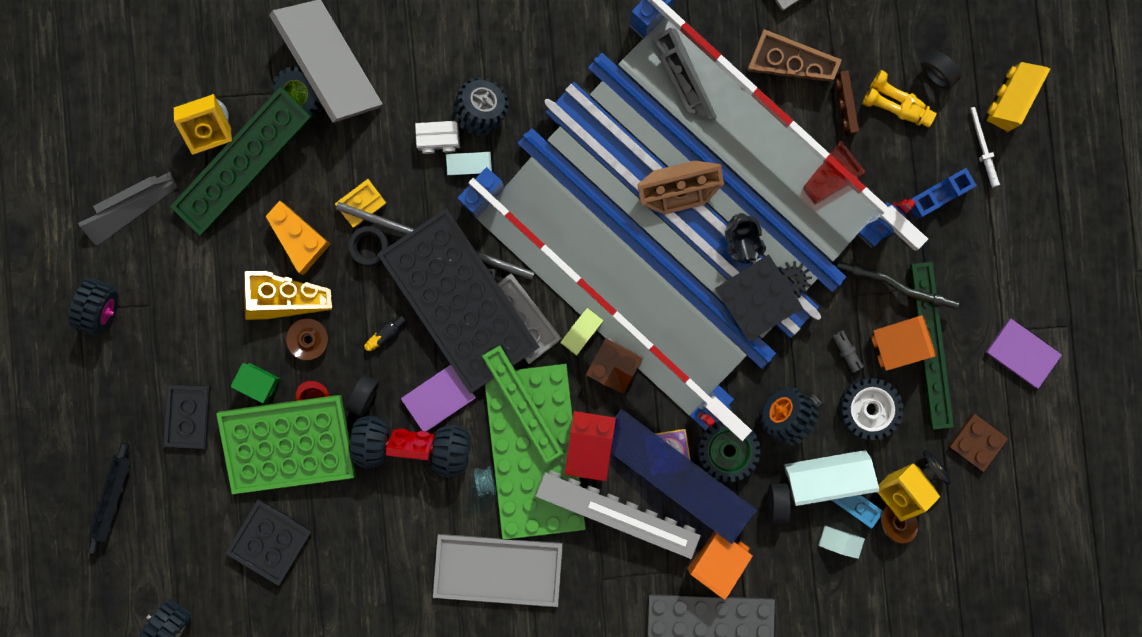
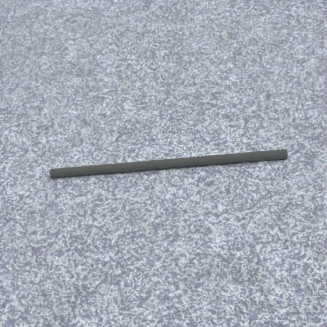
M338 202L336 207L338 211L405 235L414 230L413 228ZM477 252L486 264L530 280L534 276L535 272Z

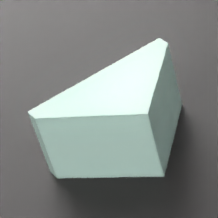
M824 525L818 546L859 559L865 538Z

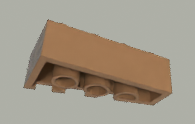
M764 29L747 71L831 82L834 80L842 60Z

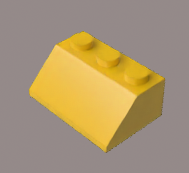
M1020 62L1015 67L1012 66L1006 75L1008 78L1006 84H1002L996 94L999 96L996 103L993 102L987 111L989 116L986 121L1007 132L1020 126L1045 81L1050 68Z

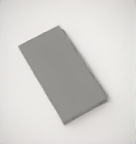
M510 274L499 282L498 285L540 346V348L525 357V360L530 364L562 338L515 277Z

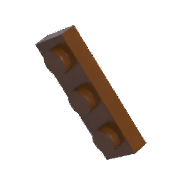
M841 71L836 76L834 84L836 91H839L840 95L838 107L843 112L844 119L841 120L842 129L846 131L847 136H852L859 132L849 71Z

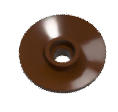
M301 319L289 328L286 337L287 347L299 359H316L327 348V331L316 320ZM307 336L312 337V342L309 344L305 341Z
M888 505L883 509L881 524L885 534L892 541L899 544L912 541L918 531L916 516L901 522Z

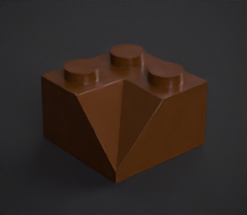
M607 337L586 375L624 394L644 357Z

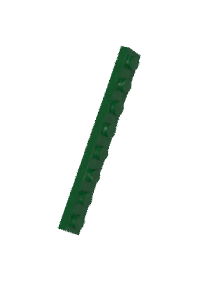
M933 262L911 264L913 289L934 295L936 293ZM914 298L916 317L924 316L936 353L935 357L922 360L930 426L932 430L951 428L954 425L939 308L931 305V302Z

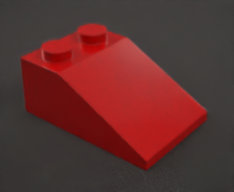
M574 411L565 475L601 481L607 480L616 418Z

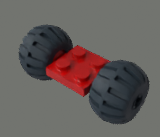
M365 416L357 419L353 425L349 453L351 461L360 467H378L385 462L386 456L428 460L430 453H432V468L439 475L450 478L460 476L466 472L470 453V434L460 426H444L439 428L436 434H429L426 431L410 432L406 429L393 430L389 440V425L379 417Z

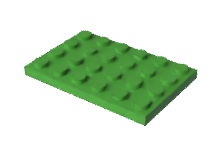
M341 395L219 411L216 413L232 494L350 479L356 476L354 463L350 459V441Z

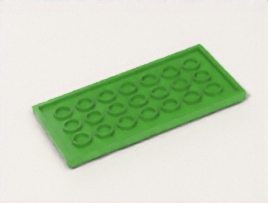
M566 364L515 370L564 452L563 455L547 464L543 461L496 379L493 378L485 384L502 538L512 539L586 530L583 515L534 496L543 472L549 473V470L561 474L560 478L568 481L569 478L580 482V477L565 475L573 420Z

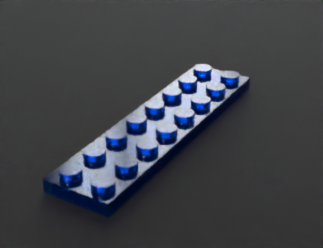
M621 409L615 416L616 422L611 453L732 544L757 509Z

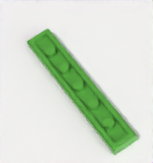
M501 345L482 355L545 464L563 455L564 452Z

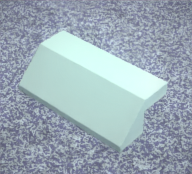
M866 450L784 464L785 473L790 481L791 497L796 506L879 492L872 459Z

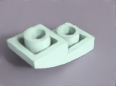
M490 152L446 154L447 175L481 173L486 167L492 171Z

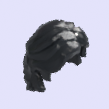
M744 213L734 215L728 222L725 230L726 241L728 242V255H731V260L736 263L739 261L743 263L744 259L747 263L750 260L756 261L766 251V246L763 240L760 239V236H762L760 223L755 217L747 216Z

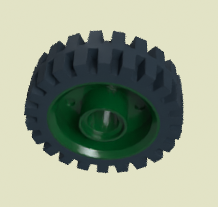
M719 421L718 424L714 423L711 427L709 426L704 430L698 442L697 452L702 467L709 475L721 481L735 482L749 476L756 468L760 459V444L753 431L741 441ZM727 445H732L734 448L731 456L724 455L723 450Z

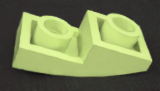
M587 308L560 343L577 356L603 323V320Z

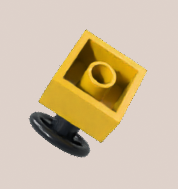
M928 450L923 451V456L928 463L920 469L915 464L908 465L889 474L878 485L879 492L877 493L901 522L926 512L940 498L932 484V481L937 477L946 485L952 483L946 470Z

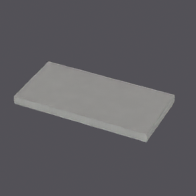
M321 0L273 10L269 14L333 123L378 109L382 105L380 98Z
M438 534L433 598L558 607L563 543Z

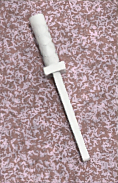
M972 107L971 114L983 152L979 160L980 162L984 161L991 186L994 188L1000 185L993 161L991 160L994 154L993 152H988L976 109Z

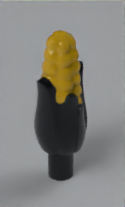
M401 315L395 321L390 320L386 322L364 345L365 350L372 351L395 337L400 332L399 327L407 322L405 318Z

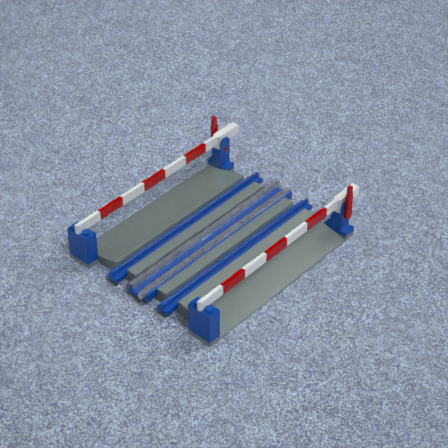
M642 0L632 11L629 27L643 40L618 64V67L603 53L594 59L588 70L601 83L590 96L573 82L556 102L545 99V105L548 108L546 115L559 128L547 141L532 128L523 135L518 145L531 158L505 187L503 182L486 167L476 179L472 178L469 181L470 185L458 197V200L465 209L580 315L588 308L601 318L603 323L597 329L600 334L644 357L638 369L704 430L709 426L711 427L714 423L718 424L720 421L737 438L743 441L752 430L730 411L732 407L729 404L734 399L719 384L746 356L761 369L772 360L771 358L776 353L761 340L772 328L749 342L715 288L769 254L778 269L780 266L786 269V262L791 267L793 266V261H796V267L798 268L803 263L802 270H810L805 274L806 277L812 276V279L807 280V283L812 285L818 280L832 293L843 283L842 281L846 276L831 262L840 255L856 235L872 248L881 239L895 232L913 250L920 249L928 238L906 219L905 214L914 207L915 201L904 199L898 203L889 204L886 202L884 204L672 10L675 0ZM669 28L677 30L717 116L716 119H708L687 112L660 58V55L663 53L654 42L653 37ZM691 161L721 164L724 185L718 189L705 205L664 215L641 204L637 184L654 170ZM739 213L753 216L758 220L762 229L760 239L763 240L766 246L764 254H761V257L756 261L750 260L749 263L745 259L743 263H740V261L738 263L733 262L731 255H728L727 252L728 242L726 241L725 230L731 218ZM796 274L788 276L787 279L790 280L789 285L792 286L794 283H799ZM800 291L801 297H797L803 308L776 325L788 338H792L809 317L815 320L821 319V315L817 311L819 306L804 294L803 291Z

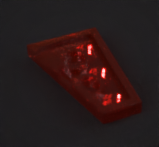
M840 141L830 155L853 176L859 179L864 176L866 171L845 144ZM823 162L804 185L803 190L816 205L848 184Z

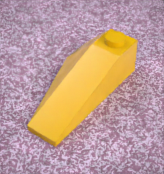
M245 271L244 273L245 320L271 319L332 309L331 291L328 288L310 283L296 282L292 278H282L267 271Z

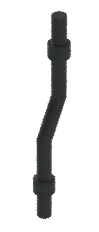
M840 261L837 262L836 268L841 271L849 272L852 276L859 278L864 276L885 282L908 297L931 302V305L941 307V305L953 309H958L959 301L944 298V295L935 293L933 295L911 289L888 274L863 268V265L859 264L851 265Z

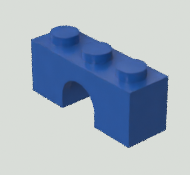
M967 168L911 198L916 202L911 212L916 219H919L977 185Z

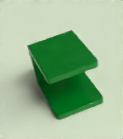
M243 363L231 387L261 403H269L281 379L251 363Z

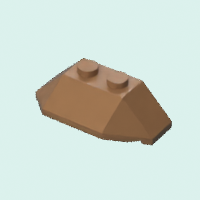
M691 161L654 170L637 185L641 204L665 215L705 205L718 189L724 185L721 164Z

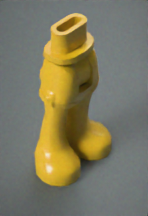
M880 70L870 85V90L866 93L862 104L868 107L873 105L881 107L898 115L899 119L913 122L918 126L922 124L929 128L937 113L929 110L930 107L926 106L914 94H908L891 86L887 82L888 74ZM878 92H881L889 97L896 99L897 101L901 102V105H898L884 98Z

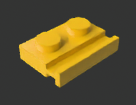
M369 179L338 201L374 214L387 204ZM341 212L353 228L364 221L361 218Z

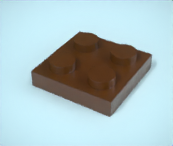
M972 413L948 447L981 472H984L1008 438L979 416Z

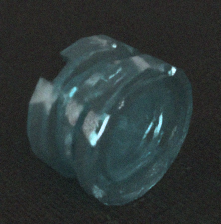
M487 466V469H474L478 496L484 497L485 494H489V491L492 492V495H495L496 488L492 467Z

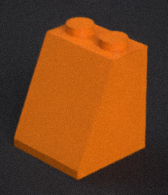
M922 315L874 330V335L871 336L874 347H879L881 355H878L881 368L885 367L886 371L936 356L924 316Z
M716 528L687 569L693 577L725 600L751 560L752 555L749 553L750 548L741 541L739 544L732 540L733 535L727 530L723 529L720 531Z

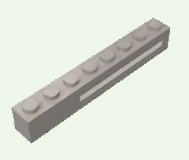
M549 470V473L543 472L534 496L692 559L701 536L695 533V528L684 525L683 528L676 525L677 521L665 517L664 520L657 518L658 513L648 509L645 512L637 510L639 506L627 501L626 505L618 502L619 497L609 493L605 497L600 495V490L588 486L587 489L580 487L581 482L569 478L568 481L560 478L561 474Z

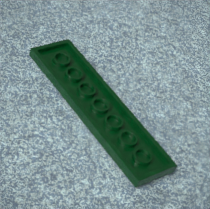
M280 87L170 207L199 236L203 235L310 121L312 116L283 87Z

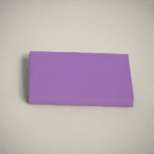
M1008 319L985 352L1036 389L1041 386L1062 356L1012 319Z
M449 365L402 397L401 400L422 431H428L476 397L473 392L469 393L453 367Z

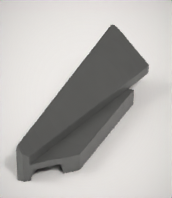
M669 28L653 37L654 42L663 53L660 55V58L687 112L708 119H716L717 116L677 30Z
M171 172L158 178L156 176L149 177L94 205L93 207L97 214L78 224L95 245H99L177 188V184Z

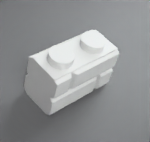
M456 121L415 124L417 149L422 151L423 154L435 153V150L443 149L445 153L455 152V148H460L459 125Z

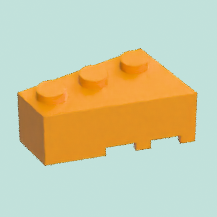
M281 201L266 215L299 274L304 275L331 245Z

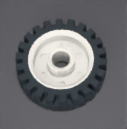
M875 378L858 380L848 386V389L843 392V396L840 398V419H842V423L847 430L859 438L866 440L883 439L891 435L901 423L900 419L904 413L902 412V408H904L903 403H901L902 398L898 395V391L888 382ZM870 403L875 406V412L872 415L867 413V406Z

